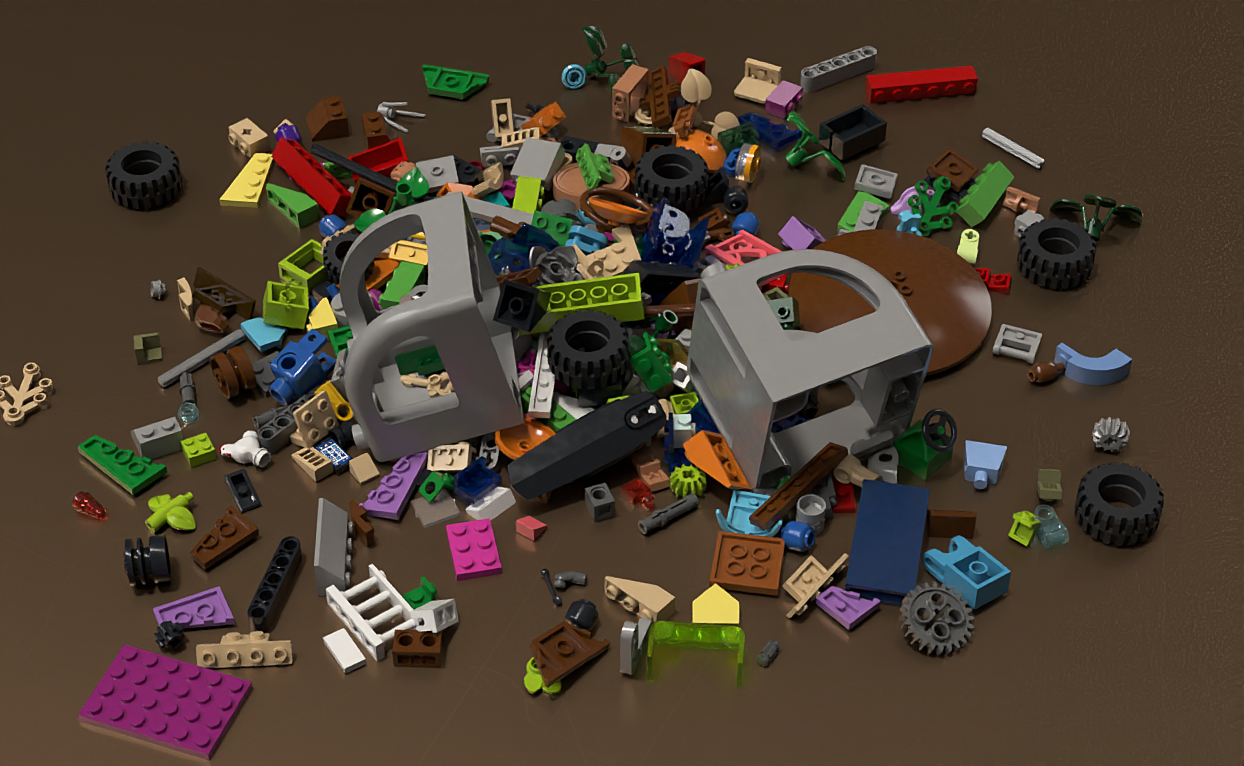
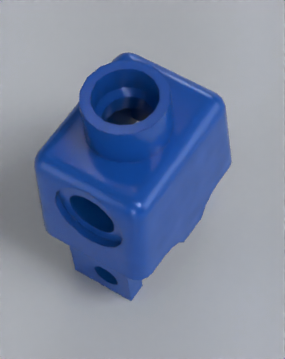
M311 329L298 343L290 341L271 362L270 369L276 380L268 387V391L278 402L287 405L292 399L297 401L318 384L328 380L327 376L334 370L336 360L324 352H321L316 357V354L328 342L327 337Z

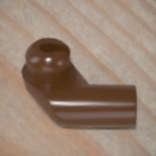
M726 228L708 231L711 237L709 241L716 239L725 241L735 236L733 230Z

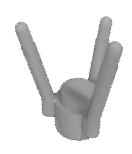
M383 101L377 109V112H381L390 125L405 133L409 131L390 120L396 114L425 118V114L396 110L394 108L395 106H407V102L389 103Z

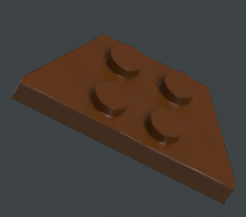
M563 621L532 640L530 649L543 682L548 688L608 649L611 642L607 639H604L603 642L590 637L591 632L578 629L574 625Z

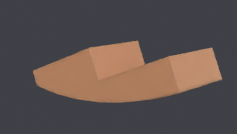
M653 453L632 458L638 475L650 492L670 487V479L661 470L660 461Z

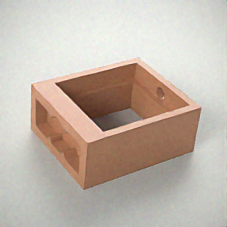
M632 64L612 87V118L629 123L634 117L635 111L640 108V98L648 94L649 69Z

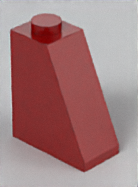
M687 52L669 56V72L681 85L689 69H695L705 75L706 60Z

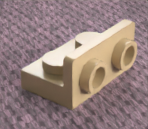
M457 442V445L447 444L429 449L427 470H434L440 473L470 472L472 454L477 453V449L468 442Z

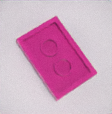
M490 518L446 525V533L457 581L502 573Z

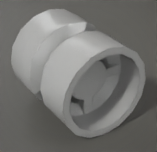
M814 494L802 496L797 502L796 521L811 525L817 536L824 529L826 502L823 498Z

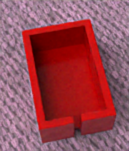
M401 138L347 157V159L388 178H391V172L400 162H410ZM352 173L354 182L356 184L358 178L361 176Z

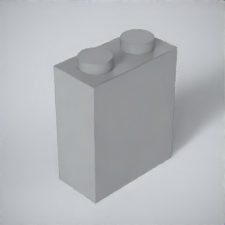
M526 137L510 173L514 184L517 185L518 176L542 178L541 186L545 187V191H550L553 184V176L558 172L565 156L561 143Z

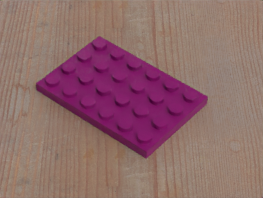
M124 644L79 712L78 718L81 722L210 760L253 687L251 681Z

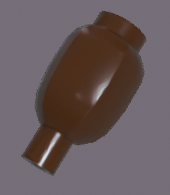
M1053 362L1035 364L1031 367V370H1028V378L1031 382L1035 381L1038 384L1054 379L1058 372L1065 369L1064 364H1055Z

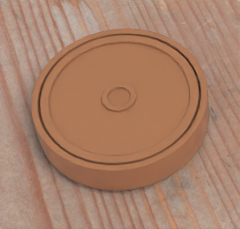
M574 163L561 168L553 176V195L556 201H560V199L572 201L577 209L580 210V196L587 190L578 163ZM610 164L614 174L613 181L609 183L601 179L597 187L613 188L630 193L629 174L623 168ZM608 195L591 197L617 204H622L624 199Z

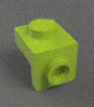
M1021 511L1014 513L1012 518L1015 519V522L1008 536L1025 546H1030L1041 522L1035 519L1036 516L1031 512Z

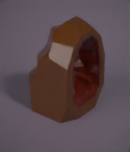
M205 304L199 306L195 314L197 326L214 333H224L229 328L227 318L222 315V312L216 310L213 306Z

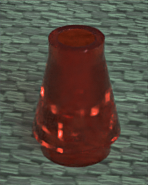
M80 491L72 501V506L75 507L76 511L95 517L98 520L102 519L106 514L107 509L89 492Z

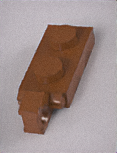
M696 104L679 108L676 113L673 127L675 133L678 132L680 139L687 137L689 134L688 129L693 126L698 111Z

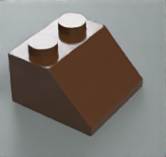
M340 96L321 99L305 117L312 142L349 136L347 116Z

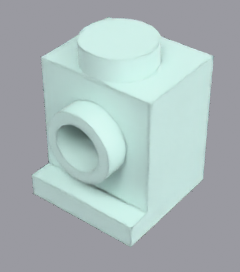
M673 414V447L684 448L682 444L695 435V423H691V414Z

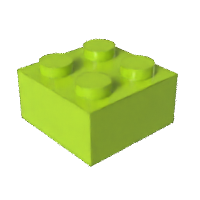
M696 392L670 396L674 414H691V421L702 419L703 409Z
M207 433L180 441L182 451L191 468L217 459L215 449Z

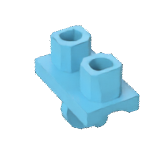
M910 210L900 212V225L896 230L922 236L919 231L920 214L913 215Z

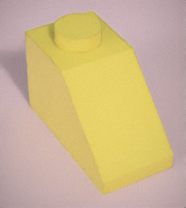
M323 298L309 314V325H306L307 333L314 329L330 341L328 331L338 329V324L328 299Z

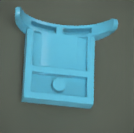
M734 489L727 520L723 517L720 509L716 510L719 526L726 532L774 537L780 530L783 521L779 520L775 526L770 527L768 530L750 524L749 516L771 496Z

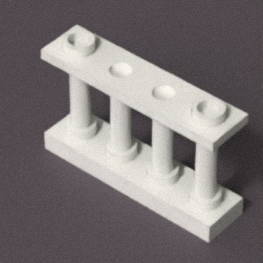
M371 564L369 565L370 578L345 592L339 591L332 585L326 588L328 605L374 659L379 661L385 657V643L394 639L395 630H416L417 626H423L425 622L422 618H411L410 611L413 610L412 607L388 582L382 570L379 571ZM374 586L381 592L358 606H352L348 602V600ZM386 600L393 606V608L369 621L367 619L364 620L360 616V614ZM399 614L406 621L382 635L376 634L373 631L375 627Z

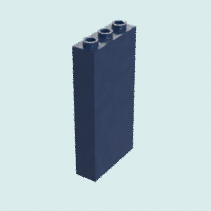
M863 479L845 591L859 593L860 598L873 601V598H876L882 604L902 606L905 596L907 597L909 591H914L916 587L930 489Z

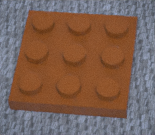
M718 531L709 587L717 584L722 589L777 596L785 541L782 538Z

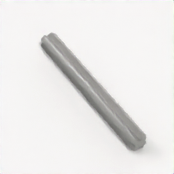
M237 329L159 376L158 383L162 387H167L180 379L182 373L186 372L188 374L210 361L211 356L223 353L245 340V333L241 329Z

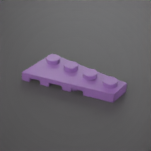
M422 451L404 456L394 465L393 472L388 476H384L377 490H372L367 495L368 500L364 504H359V506L362 505L367 510L368 516L399 519L423 469H425L428 463V452Z

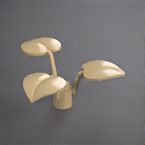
M689 69L681 84V95L688 102L697 101L696 106L698 108L701 100H706L710 97L711 84L704 74L695 69ZM697 112L692 126L697 127L700 124L713 126L711 135L722 143L732 142L742 134L737 117L730 112L717 114L715 123L702 120V115ZM672 126L669 129V132L675 133L674 127Z

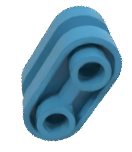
M574 225L571 226L568 234L571 239L566 241L565 246L576 244L587 255L591 254V251L606 248L609 239L601 233Z

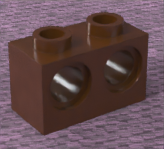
M410 629L395 630L392 648L394 667L441 668L443 651L442 631L433 633V631Z

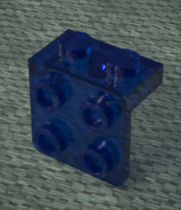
M668 413V420H666L664 433H668V435H664V448H668V450H664V464H669V472H674L675 467L681 468L682 464L685 466L692 464L695 468V465L686 458L684 448H674L673 413Z

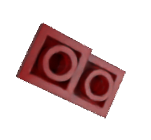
M990 268L975 269L988 291L997 293L1010 292L1011 274L991 275Z

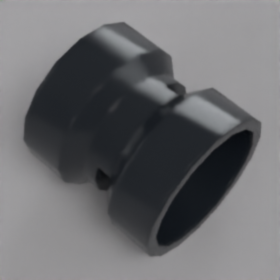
M347 420L341 423L339 428L334 427L328 431L329 437L331 436L341 447L346 446L348 441L353 442V423Z

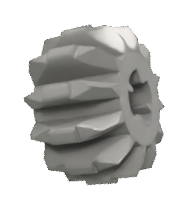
M1109 416L1108 420L1101 418L1100 422L1095 423L1092 438L1096 443V447H1102L1103 451L1111 450L1113 453L1115 449L1121 451L1123 447L1127 446L1130 431L1126 422H1120L1119 418L1111 419Z

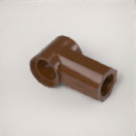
M496 215L490 225V231L497 232L507 238L512 246L520 247L528 239L530 226L526 222L516 224Z

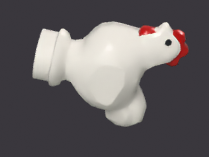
M246 431L243 434V438L235 444L225 443L219 448L222 456L231 457L242 464L253 462L255 466L264 468L271 460V453L266 448H260L258 435L255 431Z

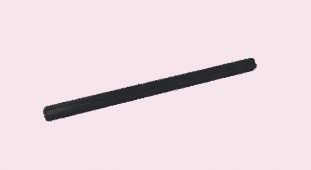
M317 144L312 145L310 149L311 154L396 193L397 181ZM424 195L421 198L413 199L417 203H422L434 198Z

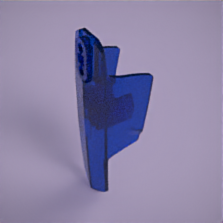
M663 197L652 211L645 232L640 258L642 262L659 261L660 263L667 264L675 262L680 265H687L692 269L695 261L700 258L709 218H703L694 229L689 230V218L682 211L665 204L667 198ZM648 294L651 296L652 303L646 306L660 305L659 302L667 295Z

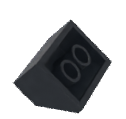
M634 260L623 270L624 275L639 273L642 292L646 294L669 295L684 281L701 278L699 273L687 265H680L675 262L667 264L660 263L659 261L642 262V260Z

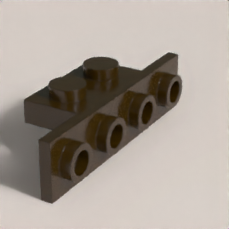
M197 267L193 286L198 289H194L192 297L199 300L201 304L213 306L222 314L236 311L245 318L252 319L256 300L203 268Z

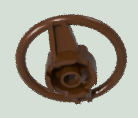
M597 187L586 190L580 196V210L584 212L583 215L585 217H589L596 223V228L600 233L604 231L612 233V229L617 228V226L607 224L608 219L598 215L588 204L587 200L589 197L596 195L621 198L645 210L644 212L647 213V217L644 220L629 224L633 236L642 235L643 238L657 234L662 228V220L658 212L644 200L625 191Z

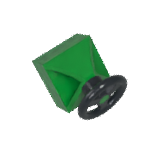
M933 409L929 411L923 420L919 419L893 441V446L898 453V464L926 481L952 458L953 446L957 440L956 423L953 417L945 410ZM940 415L939 422L929 424L933 416ZM946 421L951 429V437L946 435Z

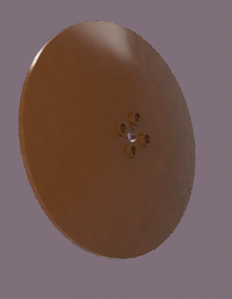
M886 229L860 230L845 233L826 240L813 248L815 250L843 254L870 266L890 281L900 292L934 345L926 376L945 371L966 360L977 350L986 337L992 315L991 300L987 287L977 271L963 257L950 248L920 235ZM803 272L793 273L791 276L788 297H793L799 302L800 326H797L799 330L820 333L876 312L861 295L834 279Z

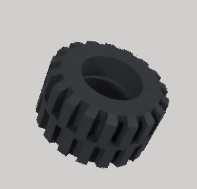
M347 231V234L341 232L339 236L334 235L331 237V241L328 240L326 242V247L323 249L324 271L328 274V278L330 280L333 279L337 285L340 283V273L343 262L339 259L346 256L349 248L360 235L359 233L352 234V232ZM374 259L365 270V281L373 273Z

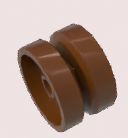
M236 346L227 350V356L221 352L210 357L213 377L226 399L239 395L240 389L246 392L256 388L257 382L253 367L242 347Z

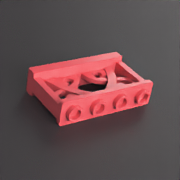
M740 230L738 235L715 246L710 244L705 247L706 257L713 255L725 266H735L736 263L740 265L746 264L741 262V257L762 258L782 252L744 230ZM781 274V275H778V276H774V277H772V278H769V279L763 281L762 284L759 286V289L762 290V286H763V285H765V284H767V283H769V282H771V281H773V280H775V279H777V278H779V277H781V276H783V275H785V274Z

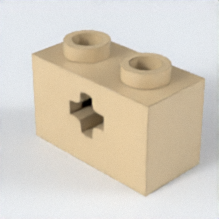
M248 118L229 126V141L250 159L255 153L270 151L268 135Z

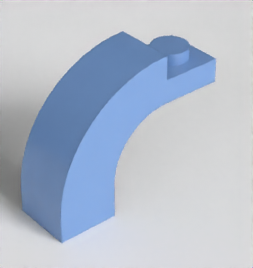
M1061 343L1056 348L1054 362L1057 364L1063 363L1066 369L1065 376L1073 381L1087 385H1108L1118 382L1129 375L1132 359L1118 349H1114L1103 357L1090 358L1077 353L1064 343Z

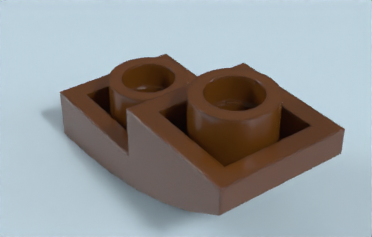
M351 500L349 504L354 531L361 542L369 548L375 544V530L367 522V510L362 505L359 506L354 500Z

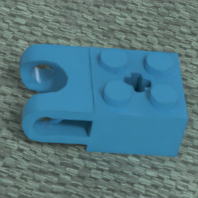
M960 535L950 539L949 553H943L934 548L923 554L924 568L941 583H945L948 589L954 587V594L962 593L960 599L968 600L967 604L974 610L1008 592L1011 571L980 546L976 548Z

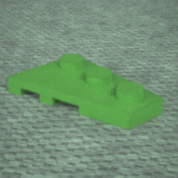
M858 191L839 221L837 230L844 229L853 232L864 201L883 206L880 218L889 212L890 205L867 192Z

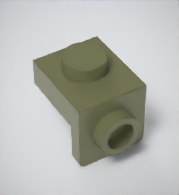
M1039 469L1037 482L1039 498L1045 501L1062 499L1060 470Z

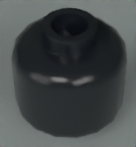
M732 186L726 190L723 197L726 210L731 214H740L747 209L749 199L748 193L744 188Z
M585 599L574 601L571 603L564 621L578 629L591 632L598 619L596 606Z

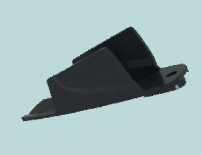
M644 391L622 400H614L587 413L508 465V478L511 487L518 495L526 500H530L567 483L586 480L608 469L642 448L646 440L665 427L667 416L662 405L654 394ZM650 406L656 408V413L648 412ZM635 416L638 419V423H633L631 417Z

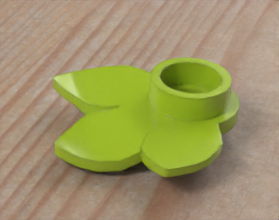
M532 657L526 666L527 674L524 677L526 689L532 694L540 689L549 694L559 693L562 685L561 680L547 688L539 669H537L535 659Z

